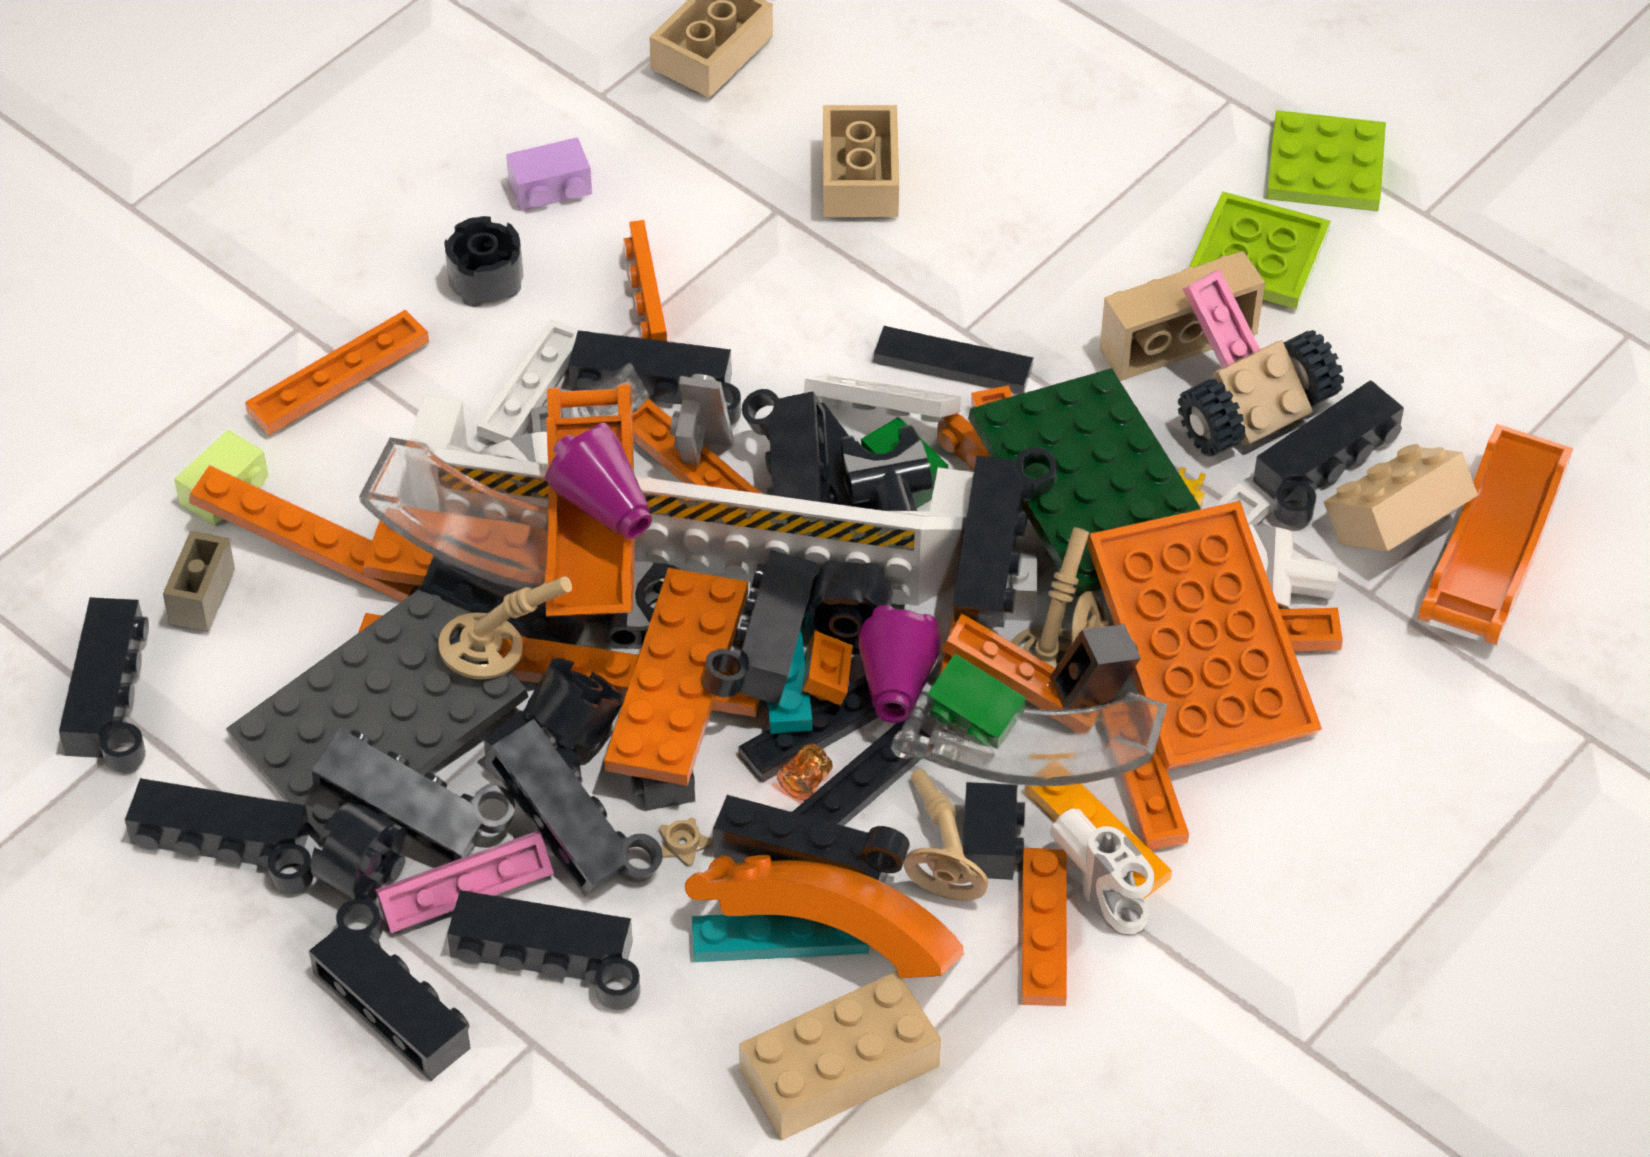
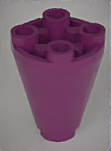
M600 423L576 437L567 435L556 443L553 449L556 456L547 470L545 480L558 495L617 535H623L628 540L639 537L650 527L652 523V516L649 514L650 508L621 442L606 423Z
M885 605L878 606L873 610L872 616L865 620L859 630L858 647L872 704L877 716L883 721L899 723L908 718L939 656L941 635L937 629L938 622L936 618L929 614H918L910 610H897Z

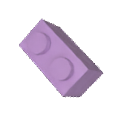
M578 137L506 154L508 181L520 211L592 194L591 167Z

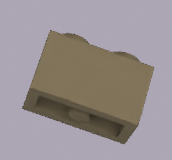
M195 531L189 532L163 592L169 624L209 631L235 570L229 538Z

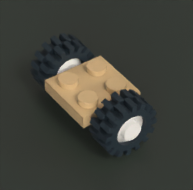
M1308 330L1285 342L1280 340L1267 345L1213 372L1212 376L1214 379H1208L1180 394L1181 398L1178 399V404L1181 406L1178 408V414L1184 418L1181 420L1183 427L1188 429L1186 433L1188 438L1194 439L1193 445L1197 449L1201 447V453L1214 456L1241 442L1242 445L1251 444L1312 413V406L1338 394L1343 388L1341 384L1344 383V377L1339 374L1343 372L1341 365L1336 363V360L1339 359L1337 354H1332L1330 351L1332 345L1329 341L1324 343L1323 335H1316V331Z

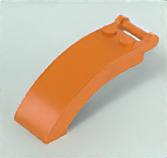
M631 384L618 385L617 389L561 392V388L547 389L548 468L556 456L553 451L554 446L560 439L567 435L576 437L600 423H606L621 442L634 472ZM618 405V415L562 418V408ZM548 484V550L545 584L566 576L572 583V590L569 593L546 601V616L632 613L635 538L628 540L623 535H617L558 495Z
M1496 424L1487 442L1474 479L1478 496L1466 502L1449 543L1434 571L1430 587L1419 610V620L1428 623L1434 620L1485 637V642L1497 646L1540 544L1573 452L1572 447Z
M769 855L751 856L744 859L745 863H735L728 856H719L710 863L708 870L694 873L685 882L686 894L691 899L698 901L720 900L721 911L726 916H793L813 920L842 930L865 942L886 957L898 969V975L901 978L942 976L964 955L963 945L957 937L920 904L881 881L842 867L808 861H771Z

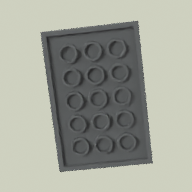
M420 589L226 728L231 740L286 802L306 805L309 827L323 844L331 832L325 829L324 826L332 815L347 802L313 783L312 769L339 728L348 733L351 730H356L372 740V747L386 755L388 751L401 755L410 763L409 768L424 775L529 698L527 689L511 672L493 679H471L455 673L443 662L438 650L439 636L445 625L458 616L438 595H432ZM459 626L455 628L449 639L450 645L460 642V634L464 628ZM463 655L460 657L473 664H488L487 661H474Z

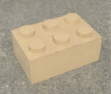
M687 0L649 37L651 69L710 98L773 36V4L765 0Z
M823 105V217H898L899 154L897 105Z
M1412 444L1398 450L1397 457L1389 462L1379 463L1370 467L1367 470V475L1358 481L1347 482L1336 489L1337 493L1323 502L1339 544L1388 552L1478 496L1463 452L1444 450L1443 447L1424 448L1418 444Z

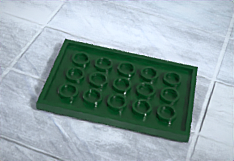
M1112 368L970 408L968 419L991 457L1013 459L1016 463L1018 456L1024 450L1032 447L1044 448L1055 457L1057 466L1055 485L1046 493L1032 494L1031 501H1023L1022 509L1028 515L1030 523L1059 571L1061 570L1074 527L1086 530L1091 534L1201 509ZM1034 463L1027 466L1023 472L1026 476L1036 479L1045 476L1049 469L1043 464ZM1087 543L1076 574V578L1079 581L1078 584L1073 585L1076 588L1075 593H1073L1075 597L1081 596L1086 591L1102 589Z

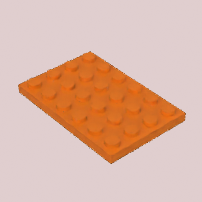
M1240 501L1089 534L1086 543L1114 625L1125 624L1131 639L1137 645L1138 653L1141 657L1131 674L1160 758L1167 770L1315 735L1322 729Z

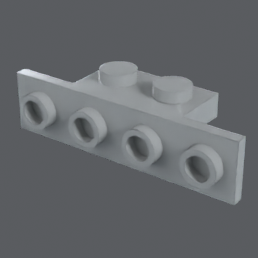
M695 374L692 378L680 376L679 385L683 400L680 412L674 411L670 430L671 435H675L674 447L680 451L683 464L699 466L703 442L732 447L734 443L721 382L703 374Z

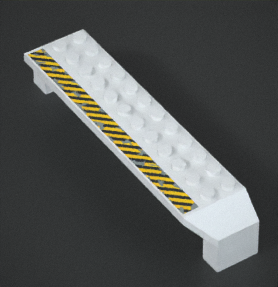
M423 396L406 448L412 501L418 509L427 512L548 530V483L545 480L548 464L482 455L468 451L463 402ZM938 467L929 511H880L636 476L650 508L649 514L652 516V523L642 535L635 538V561L670 564L685 571L753 582L758 563L766 565L770 549L818 563L815 576L818 574L820 566L826 561L858 564L871 562L883 568L884 577L889 581L893 590V604L919 606L956 585L974 472Z

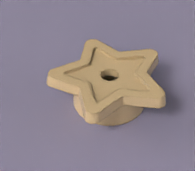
M694 818L678 820L670 825H661L659 827L660 833L665 840L661 846L663 858L678 857L687 866H692L696 852L711 846L712 839L700 834ZM682 839L687 841L685 844L679 843Z

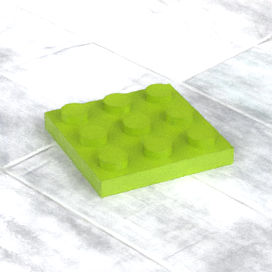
M1276 110L1267 199L1379 211L1386 122Z
M1222 191L1189 268L1214 261L1222 256H1229L1244 251L1265 281L1263 300L1297 309L1328 235L1331 221Z

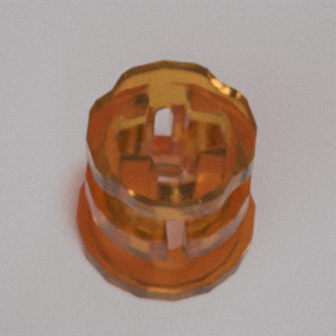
M814 744L803 745L798 754L789 760L787 766L784 765L778 769L776 774L777 780L789 795L798 800L805 801L812 796L813 789L822 782L823 776L828 775L832 771L833 764L826 752Z

